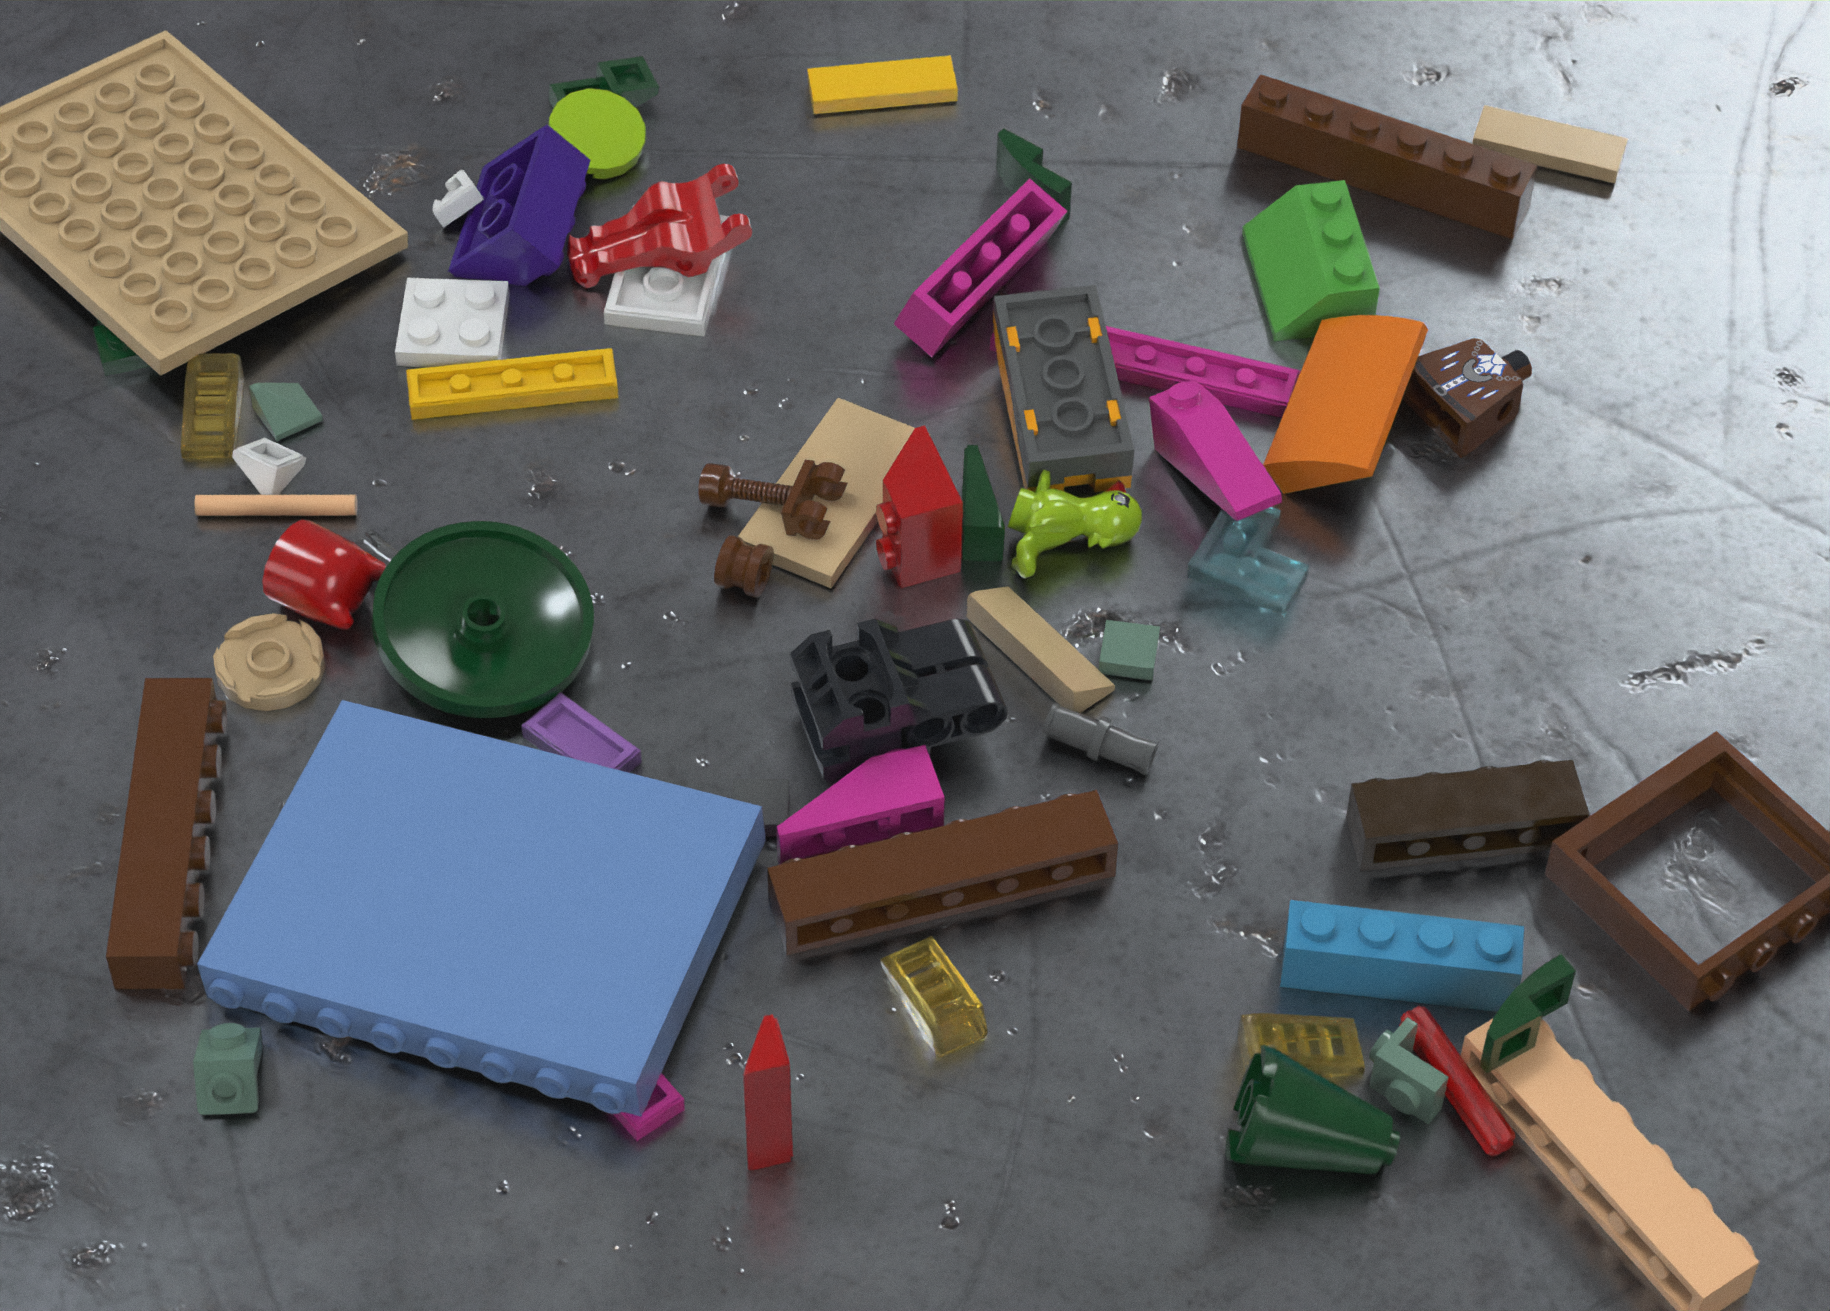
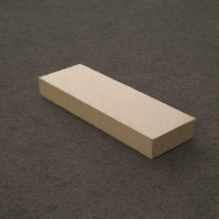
M1484 105L1472 144L1538 166L1615 183L1628 138Z

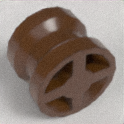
M729 535L725 539L717 558L714 572V584L716 587L729 589L736 586L743 588L748 596L760 597L767 585L773 565L774 550L772 546L758 544L755 547L749 546L744 543L741 537Z

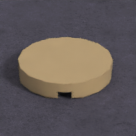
M272 613L250 617L234 625L224 635L225 641L220 645V648H216L213 658L218 686L228 699L244 708L261 711L288 708L306 699L321 682L325 670V661L320 637L309 624L299 620L300 624L288 621L286 615Z

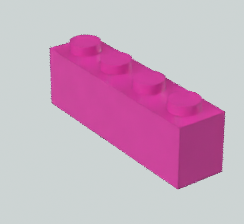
M1029 178L912 293L894 325L928 355L933 357L1047 243L1067 213V210Z

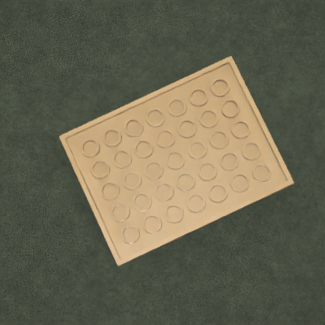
M166 30L0 107V231L160 376L408 248V232Z

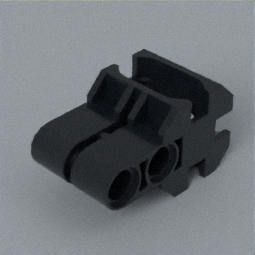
M872 619L857 623V641L832 647V633L830 630L811 634L790 653V666L799 680L791 683V696L823 780L834 784L870 757L885 754L893 749H908L921 745L926 746L929 754L930 747L991 732L1001 726L1008 715L1007 707L993 674L988 668L987 660L974 629L967 620L951 619L899 632L895 626L878 619Z

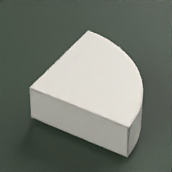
M460 170L445 183L448 192L442 200L435 199L433 213L444 228L483 201L484 198L465 171Z

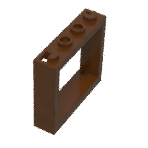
M1716 731L1552 841L1545 875L1678 1002L1690 1011L1707 998L1715 1001L1722 997L1731 988L1735 978L1748 969L1756 972L1763 968L1773 958L1780 946L1789 940L1797 943L1804 939L1816 926L1818 920L1830 912V832ZM1711 787L1816 883L1698 965L1594 866Z

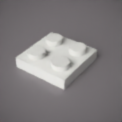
M407 278L395 348L397 366L436 367L501 360L510 298L509 282Z

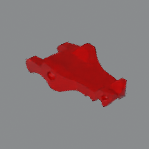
M719 164L708 173L689 182L674 184L663 181L658 182L647 189L626 215L608 221L602 226H590L589 234L583 238H574L570 234L567 254L575 281L587 289L596 286L603 275L638 267L669 268L689 278L706 273L713 259L747 241L752 236L751 224L746 215L734 214L722 223L715 198L737 188L739 181L735 168L729 164Z

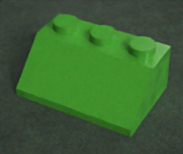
M1345 180L1296 185L1243 226V238L1274 341L1315 337L1321 320L1354 315H1376L1380 288Z

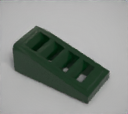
M967 445V448H964L961 556H963V560L1001 561L1004 555L1005 524L978 445Z

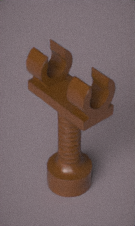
M805 459L793 486L735 478L732 467L707 463L700 475L698 494L702 505L721 508L726 507L733 498L783 505L781 515L786 535L796 536L798 533L808 539H820L825 535L831 521L823 520L828 508L819 502L812 501L813 497L817 495L828 501L838 500L842 497L848 482H841L845 469L832 462H823L815 465L814 460Z

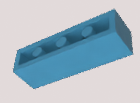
M1290 900L1284 938L1280 987L1498 1012L1504 1001L1521 982L1524 926Z

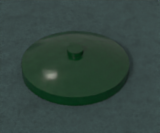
M469 521L449 524L422 534L408 543L391 559L384 569L375 590L372 614L375 645L383 664L393 678L405 690L422 702L448 713L473 718H498L516 715L539 707L553 699L567 688L583 667L590 649L594 624V608L588 585L572 560L556 545L529 530L492 521Z

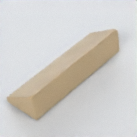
M1010 587L979 590L968 595L967 618L1060 706L1081 713L1115 690V685Z

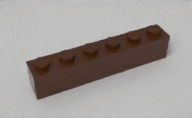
M1261 74L1241 105L1237 148L1336 181L1345 180L1348 185L1510 239L1514 238L1530 208L1538 166L1536 164Z
M145 678L106 951V959L115 989H185L188 966L197 965L199 950L197 931H192L194 918H202L204 913V887L202 883H198L200 870L209 869L210 841L208 836H204L205 824H214L216 798L214 790H210L211 778H220L222 764L220 745H215L217 734H224L227 727L225 700H217L212 678Z
M1097 790L1080 794L1068 793L1051 801L1026 807L1013 806L1004 809L1000 813L971 820L958 819L945 826L916 833L903 832L890 839L861 846L848 845L838 849L836 852L806 859H789L780 865L767 868L768 901L787 956L1116 876L1118 841Z

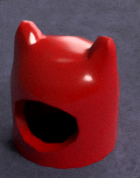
M299 520L280 536L271 550L264 569L262 580L263 592L270 600L312 621L325 623L338 629H349L354 622L352 614L360 608L373 582L379 581L386 568V564L364 551L354 542L310 520Z

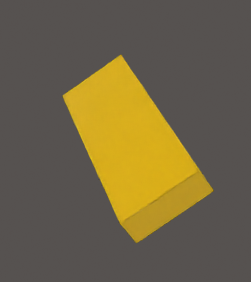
M951 55L807 69L813 114L958 101V87Z

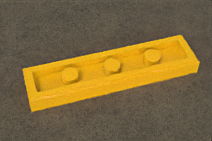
M612 348L406 370L412 420L618 398V385Z

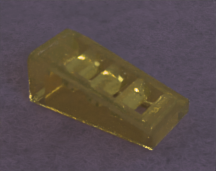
M196 354L188 361L180 450L182 458H233V450L236 449L244 388V375L239 355ZM202 395H226V396H202ZM199 414H225V416H199ZM197 431H224L223 435H196Z
M932 936L880 959L884 972L923 1038L937 1057H944L986 1037L988 1029L983 1004ZM930 964L933 965L932 968L923 971L917 975H914L910 978H908L907 974H910L925 966H928Z
M1272 1013L1240 1015L1237 1037L1245 1072L1254 1053L1261 1054V1045L1274 1044V1048L1325 1078L1364 1074L1365 1065L1354 1018ZM1341 1037L1345 1055L1333 1054L1330 1038ZM1318 1040L1321 1054H1311L1308 1041ZM1296 1042L1298 1053L1288 1052L1286 1043Z

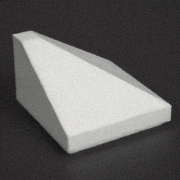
M266 438L233 450L232 455L233 459L261 495H279L304 467L306 458L302 454Z

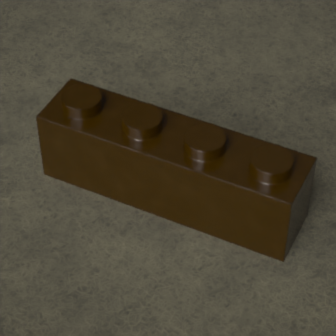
M1540 760L1527 765L1499 768L1484 766L1471 771L1444 774L1429 772L1416 777L1388 780L1373 778L1365 782L1351 783L1346 819L1360 871L1550 851L1552 841L1588 818L1589 810L1574 761L1551 762Z

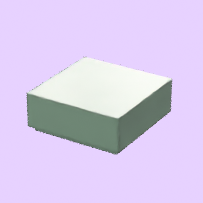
M1106 620L1099 671L1105 675L1153 681L1160 626Z

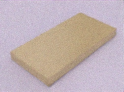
M837 398L776 483L793 486L805 459L814 460L815 465L823 462H832L845 469L841 482H848L840 499L828 501L814 495L812 500L828 508L823 520L831 522L825 535L820 539H808L798 533L796 536L786 535L781 515L783 505L762 503L738 537H741L744 543L749 546L755 547L758 544L772 546L774 550L773 565L832 588L878 522L876 505L883 503V479L915 428Z

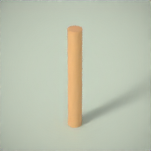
M196 495L195 514L196 516H356L357 496Z

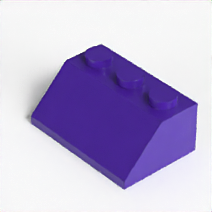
M546 124L484 165L476 186L484 200L468 210L448 272L459 278L508 281L509 284L526 286L542 275L549 276L554 273L561 265L565 256L562 250L567 234L571 231L576 221L573 215L578 199L586 189L587 183L584 180L591 160Z

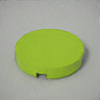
M584 89L568 94L556 103L548 121V125L591 160L587 173L593 174V178L608 179L623 175L635 166L646 141L645 123L638 109L624 97L608 90Z

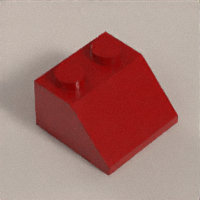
M920 426L913 430L883 479V503L876 505L877 519L882 530V538L876 540L877 554L883 569H892L900 588L961 572L963 501L926 426Z

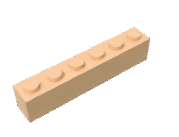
M1493 1019L1465 1035L1461 1057L1509 1125L1676 1311H1721L1749 1292L1759 1261L1756 1259L1748 1241L1739 1233L1732 1232L1714 1213L1713 1207L1705 1194L1688 1185L1673 1168L1667 1153L1658 1145L1651 1144L1634 1126L1628 1111L1620 1103L1612 1102L1594 1082V1078L1587 1066L1580 1060L1573 1059L1556 1041L1552 1029L1543 1019L1541 1020L1535 1047L1489 1073H1486L1480 1066L1487 1031Z

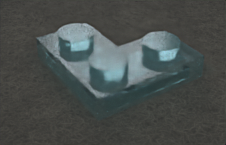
M1270 507L1239 521L1234 520L1222 509L1190 560L1187 578L1286 616L1307 580L1309 565L1265 549L1280 524V509Z

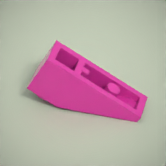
M1195 379L1177 383L1170 387V389L1149 397L1154 449L1234 520L1239 521L1282 502L1280 490L1222 402Z
M921 745L908 749L898 748L882 755L870 757L778 825L777 858L779 865L793 858L806 859L836 852L838 849L848 845L861 846L890 839L903 832L916 833L944 826L945 797L926 746Z

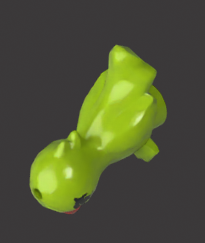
M1043 470L1038 480L1036 492L1021 487L1007 528L1024 533L1023 538L1016 546L1017 555L1012 559L1011 567L1024 579L1029 578L1036 571L1039 554L1061 546L1079 535H1084L1088 538L1089 547L1096 544L1101 548L1122 545L1131 540L1139 531L1142 522V510L1137 500L1126 493L1125 485L1120 480L1103 493L1093 497L1079 498L1061 490L1050 489V471Z

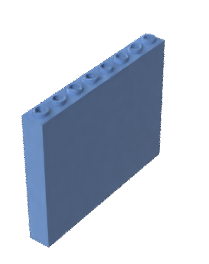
M342 700L197 963L207 998L226 1008L235 1009L243 1007L265 1013L269 1018L280 1023H291L294 1021L312 1026L331 1037L344 1038L348 1036L370 1042L379 1049L389 1053L403 1051L421 1056L440 1067L453 1068L457 1066L479 1072L488 1079L498 1083H508L511 1081L537 1088L541 1093L552 1098L569 1097L591 1103L607 1113L618 1114L627 1112L641 1117L766 841L762 806Z

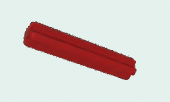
M1417 1006L1412 1010L1406 1011L1401 1016L1399 1026L1407 1017L1418 1023L1413 1047L1414 1051L1421 1060L1448 1076L1445 1095L1485 1153L1490 1156H1497L1509 1150L1514 1145V1130L1433 1015L1424 1006Z

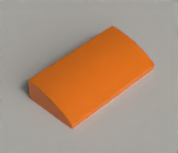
M1354 315L1321 320L1263 464L1283 494L1373 476L1428 332L1424 322L1380 315Z

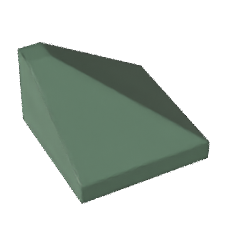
M257 382L249 386L253 410L276 441L323 421L322 414L299 383Z

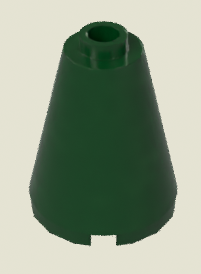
M1263 1044L1260 1046L1261 1054L1254 1053L1235 1100L1233 1110L1238 1112L1237 1124L1241 1128L1240 1132L1228 1128L1225 1151L1227 1160L1247 1165L1376 1174L1382 1164L1386 1166L1392 1164L1399 1146L1400 1132L1392 1129L1393 1118L1276 1048Z

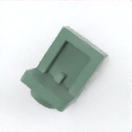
M1407 1017L1394 1033L1386 1030L1375 1042L1369 1055V1060L1374 1062L1369 1087L1385 1096L1390 1104L1400 1112L1413 1114L1429 1124L1442 1109L1448 1076L1412 1054L1418 1023Z
M224 1023L211 1029L201 1030L193 1060L197 1110L201 1115L241 1114L257 1111L259 1105L257 1071L263 1050L261 1027L245 1028L236 1023Z

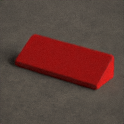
M771 1014L764 1016L743 1074L747 1167L749 1170L791 1162V1157H793L790 1061L778 1020Z

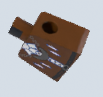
M1472 338L1418 356L1402 400L1462 458L1516 417L1524 386L1522 381L1531 377L1532 374L1531 363L1528 357L1520 350H1515L1500 358L1483 340Z

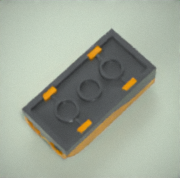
M1088 285L994 296L993 324L997 359L1024 488L1036 492L1038 480L1043 470L1050 471V489L1064 491V487L1088 484L1094 488V492L1108 490L1118 480L1125 485V488H1131L1135 450L1097 286Z

